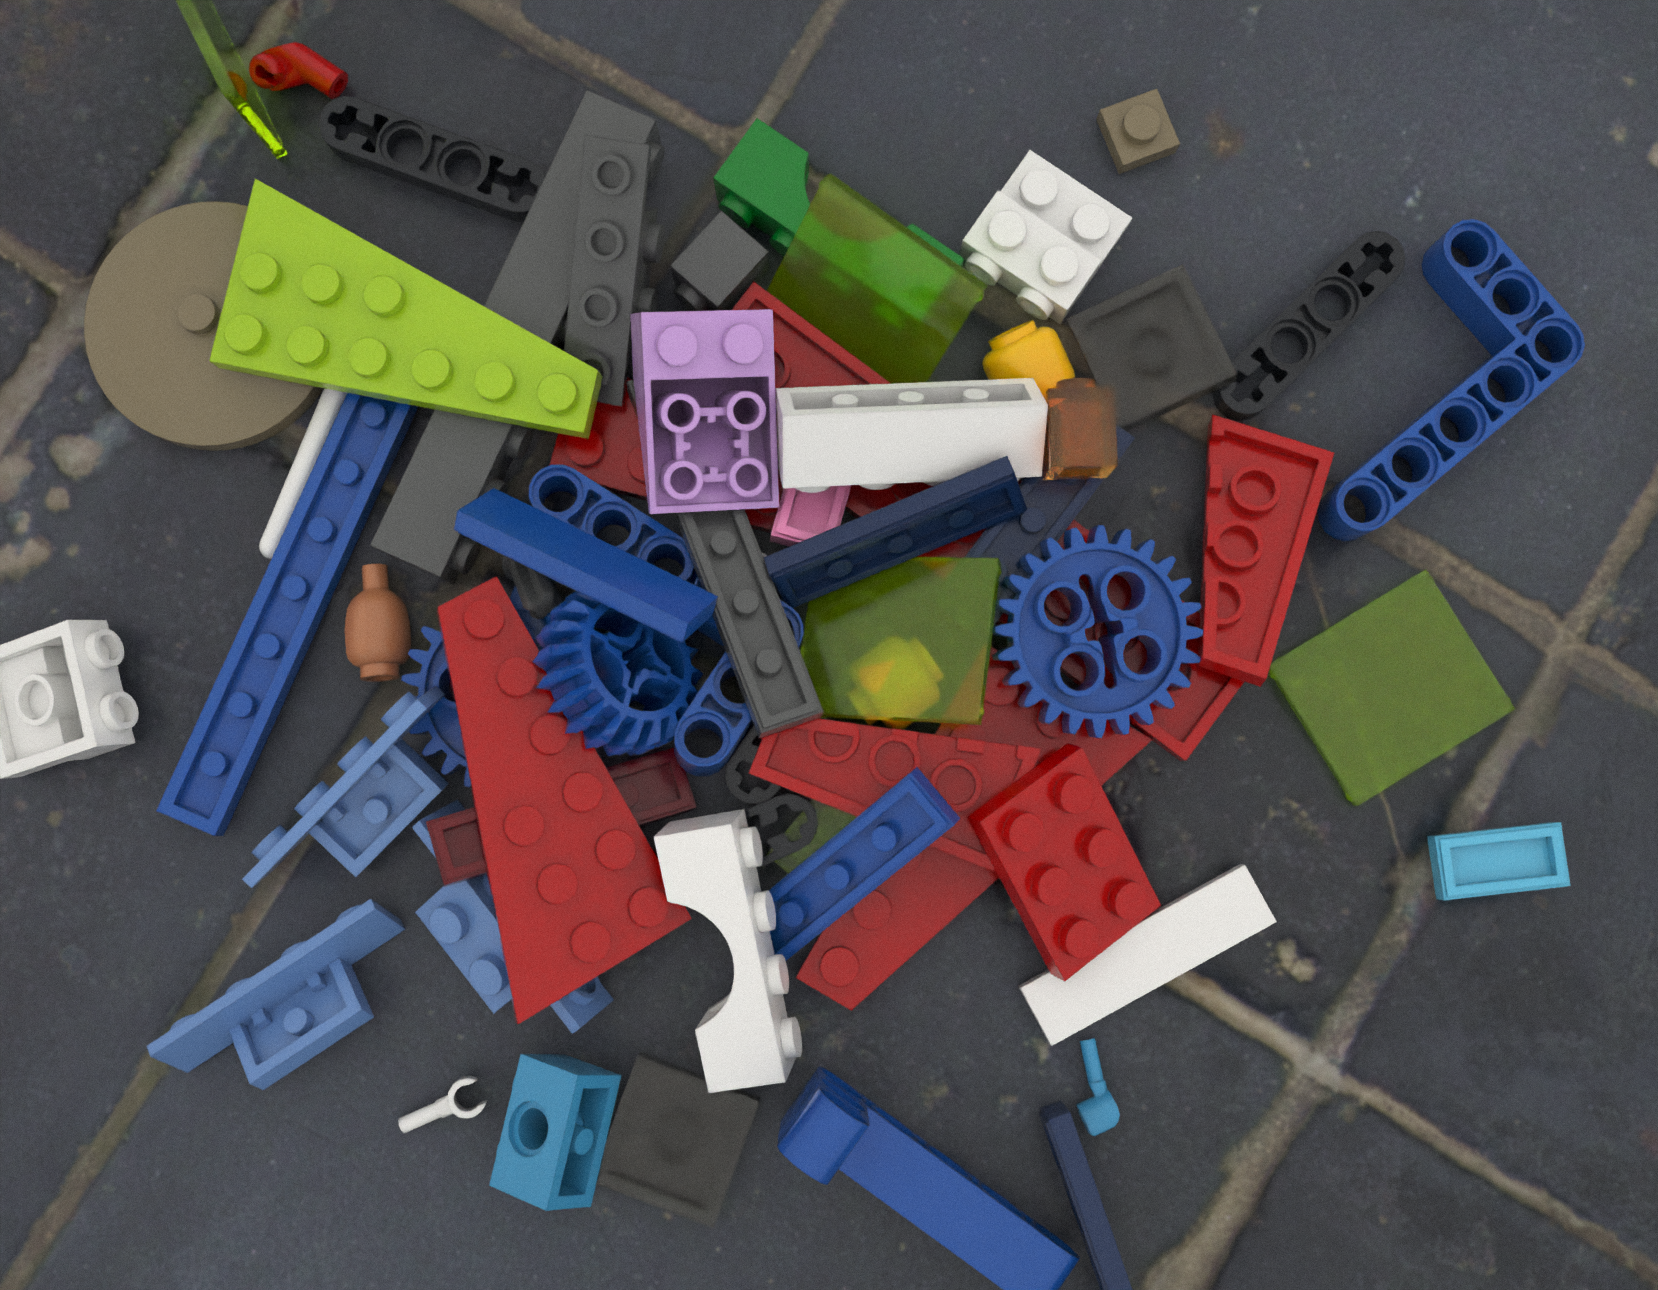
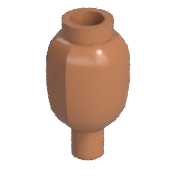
M363 565V591L359 592L351 600L346 612V655L354 666L360 668V680L367 682L396 680L400 678L399 666L406 663L410 657L408 652L411 649V630L407 608L402 599L389 590L388 565Z

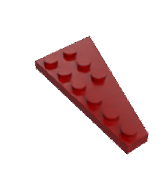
M496 576L438 606L437 615L471 782L473 802L490 891L495 907L504 963L510 985L515 1021L517 1024H520L692 918L685 906L667 902L659 860L594 747L585 749L583 731L565 734L567 718L562 712L547 713L555 700L551 691L536 688L542 677L547 675L546 671L532 662L538 655L539 650Z
M988 644L982 649L934 733L935 735L1041 748L1034 767L1067 743L1083 748L1101 786L1153 740L1131 726L1129 734H1115L1108 720L1106 721L1102 738L1089 737L1085 719H1083L1080 728L1075 734L1064 733L1062 731V713L1050 724L1039 722V713L1043 703L1039 701L1029 707H1020L1017 704L1027 687L1023 683L1010 686L1002 683L1004 677L1014 669L1012 661L993 660L992 655L998 650ZM928 846L822 931L795 978L852 1011L999 878L996 870L994 869L993 872Z

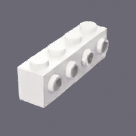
M1034 378L776 388L777 455L783 489L795 488L802 492L817 493L829 489L830 486L860 485L863 488L872 490L887 489L895 483L924 482L927 485L935 486L1005 456H1008L1017 481L1021 477H1042L1048 404Z

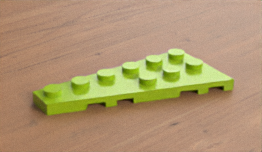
M257 179L254 180L209 360L211 363L221 369L589 439L603 378L597 369Z

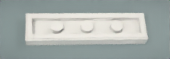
M1239 864L1152 912L1066 981L1051 975L1050 971L1046 970L1020 984L1018 987L1048 1043L1053 1046L1277 921L1247 867Z

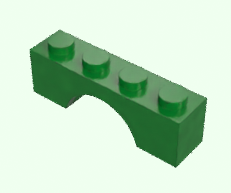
M756 118L713 177L716 197L720 202L718 204L719 209L737 225L749 228L753 224L771 237L769 242L772 247L788 260L799 263L803 258L822 271L820 277L823 282L838 294L850 298L854 293L873 306L871 312L875 318L889 329L898 333H902L904 329H907L918 337L959 280L964 258L913 223L893 235L879 239L852 238L830 228L815 213L807 197L809 153Z

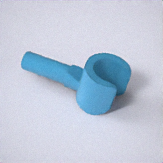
M1094 1038L1079 1041L1088 1085L1093 1096L1075 1105L1087 1132L1092 1136H1097L1114 1128L1119 1121L1120 1113L1116 1102L1107 1089L1106 1080L1103 1078L1096 1040Z

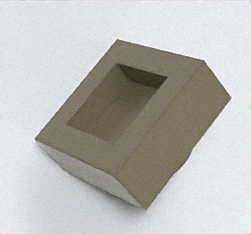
M1158 89L1100 109L1096 118L1118 174L1176 153L1180 145Z

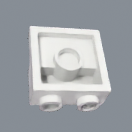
M1029 150L1003 189L995 193L962 241L959 255L964 258L966 269L975 278L992 286L998 282L1017 295V303L1026 312L1041 320H1047L1050 317L1061 324L1129 226L1132 217Z
M66 620L0 645V779L22 777L66 761L89 759L135 743L132 727L138 721V707L135 700L123 691L117 665L124 658V647L119 636L109 629L107 620Z

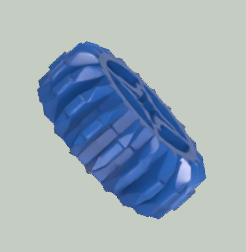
M577 591L568 595L565 598L566 601L551 610L550 615L545 618L548 625L543 627L541 633L536 637V640L543 649L538 652V655L532 662L546 671L547 674L542 677L536 688L551 691L555 700L547 713L562 712L567 718L565 734L583 731L585 749L603 746L608 757L622 755L626 752L629 756L635 754L642 755L655 747L658 748L672 741L679 720L698 693L694 685L704 675L700 670L691 665V660L699 650L687 646L685 641L679 642ZM593 628H602L610 632L603 635ZM637 701L645 706L643 711L629 707V703Z

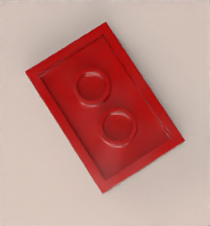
M1067 743L967 817L1051 975L1063 981L1073 976L1161 906L1083 748Z

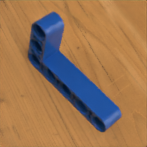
M1470 219L1462 220L1453 225L1425 252L1422 260V271L1428 284L1491 356L1325 494L1319 504L1318 518L1323 530L1334 539L1341 541L1356 540L1386 524L1572 368L1582 357L1585 347L1584 335L1577 323L1494 229L1485 222ZM1451 247L1458 248L1466 254L1470 267L1460 265L1455 261L1451 254ZM1493 293L1501 295L1506 299L1510 307V315L1501 312L1493 302ZM1535 340L1541 341L1548 347L1551 353V362L1545 361L1538 355L1535 348ZM1488 378L1496 380L1501 384L1505 392L1504 402L1498 401L1491 395L1488 390ZM1441 417L1448 418L1455 423L1459 433L1458 442L1451 441L1444 436L1440 429ZM1393 455L1404 458L1411 466L1413 476L1410 483L1396 476L1392 468ZM1346 494L1356 496L1365 506L1366 516L1363 523L1354 521L1347 515L1344 509Z
M550 465L542 468L533 476L529 485V500L532 507L594 537L605 526H622L630 535L624 543L615 547L650 564L661 558L676 560L683 567V572L678 577L702 588L685 542L678 534L566 465ZM558 491L568 492L576 498L574 505L562 512H553L543 506L545 499L550 494ZM781 601L797 645L800 648L804 636L803 622L799 614L791 606ZM711 616L697 630L724 647L714 618ZM726 651L679 720L674 732V755L677 762L686 772L695 776H710L719 772L728 763L753 724L746 703H733L727 700L721 692V684L726 679L735 676ZM697 729H708L719 737L722 746L715 755L708 758H699L687 750L684 743L686 737Z
M821 1066L816 1069L780 1121L777 1147L798 1169L825 1185L830 1183L838 1170L842 1171L1003 1290H1059L1080 1259L1079 1255L1051 1231L841 1078Z

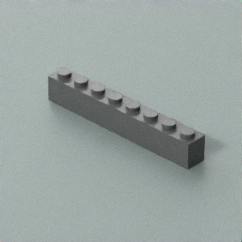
M586 90L484 307L563 351L565 347L584 135L652 145L649 182H652L656 177L665 153V147L661 145L655 119L589 90ZM434 410L370 546L392 558L454 585L459 573L466 575L471 570L481 548L480 543L454 530L457 510L492 488L505 494L507 493L508 484L503 481L513 458L519 461L526 454L534 435V428Z

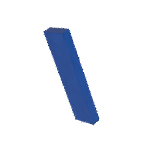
M492 488L457 510L454 530L459 534L679 642H684L713 615L718 596L495 488Z
M918 767L768 890L772 895L776 913L775 930L770 931L775 955L782 954L785 961L788 960L959 821L960 817Z

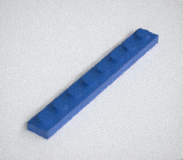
M347 393L158 805L157 812L213 836H224L419 406Z

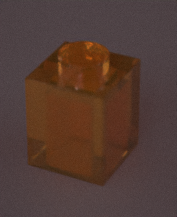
M1070 378L1058 381L1056 388H1048L1044 395L1048 404L1043 457V480L1108 478L1118 465L1114 386L1096 387L1095 380L1090 378Z

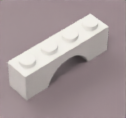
M744 809L670 821L654 836L667 902L689 907L712 921L725 937L734 963V980L731 992L708 1008L695 1029L708 1093L784 1083L789 1076L796 1057H800L802 1054V1038L796 1017L788 1018L783 994H787L789 991V975L784 956L782 954H774L770 931L775 930L776 913L770 891H761L756 868L761 866L763 862L759 832L755 826L748 827Z

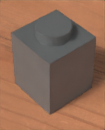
M720 211L670 265L674 284L677 286L673 293L689 311L732 310L753 281L758 283L769 271L768 251L725 213Z

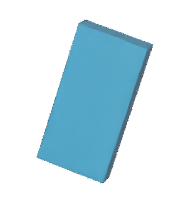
M1546 822L1427 836L1435 896L1438 900L1571 886L1561 822Z

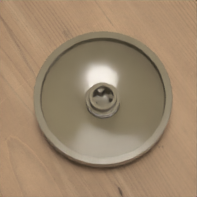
M218 201L197 202L174 207L152 216L131 230L115 245L99 268L88 295L84 317V338L89 363L99 386L115 408L127 419L156 437L178 446L196 450L219 451L243 448L273 437L298 420L312 406L324 389L221 369L209 361L248 208L245 205Z

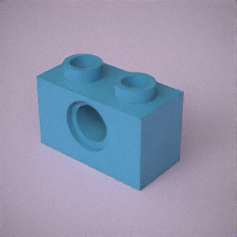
M520 1054L489 1186L545 1211L591 1207L621 1075L565 1054Z

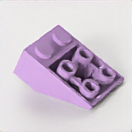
M773 309L640 312L630 314L633 382L649 514L779 508Z

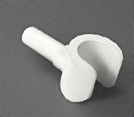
M470 1075L461 1077L454 1082L448 1091V1095L437 1099L430 1105L400 1117L398 1123L401 1131L407 1133L451 1114L466 1119L478 1115L485 1107L487 1100L478 1103L474 1107L465 1108L456 1099L457 1089L476 1082L478 1078Z

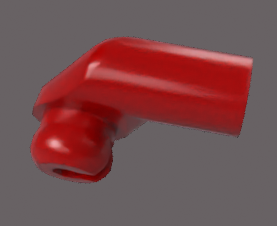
M298 42L273 47L255 55L251 59L248 68L252 81L258 87L272 91L309 84L330 99H335L343 93L348 83L347 72L308 46Z

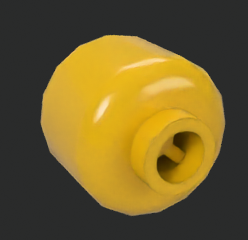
M1030 320L988 341L991 351L984 356L982 366L988 380L1034 378L1048 404L1047 413L1064 404L1060 393L1072 384L1075 373L1054 329L1045 326L1037 328L1034 320Z

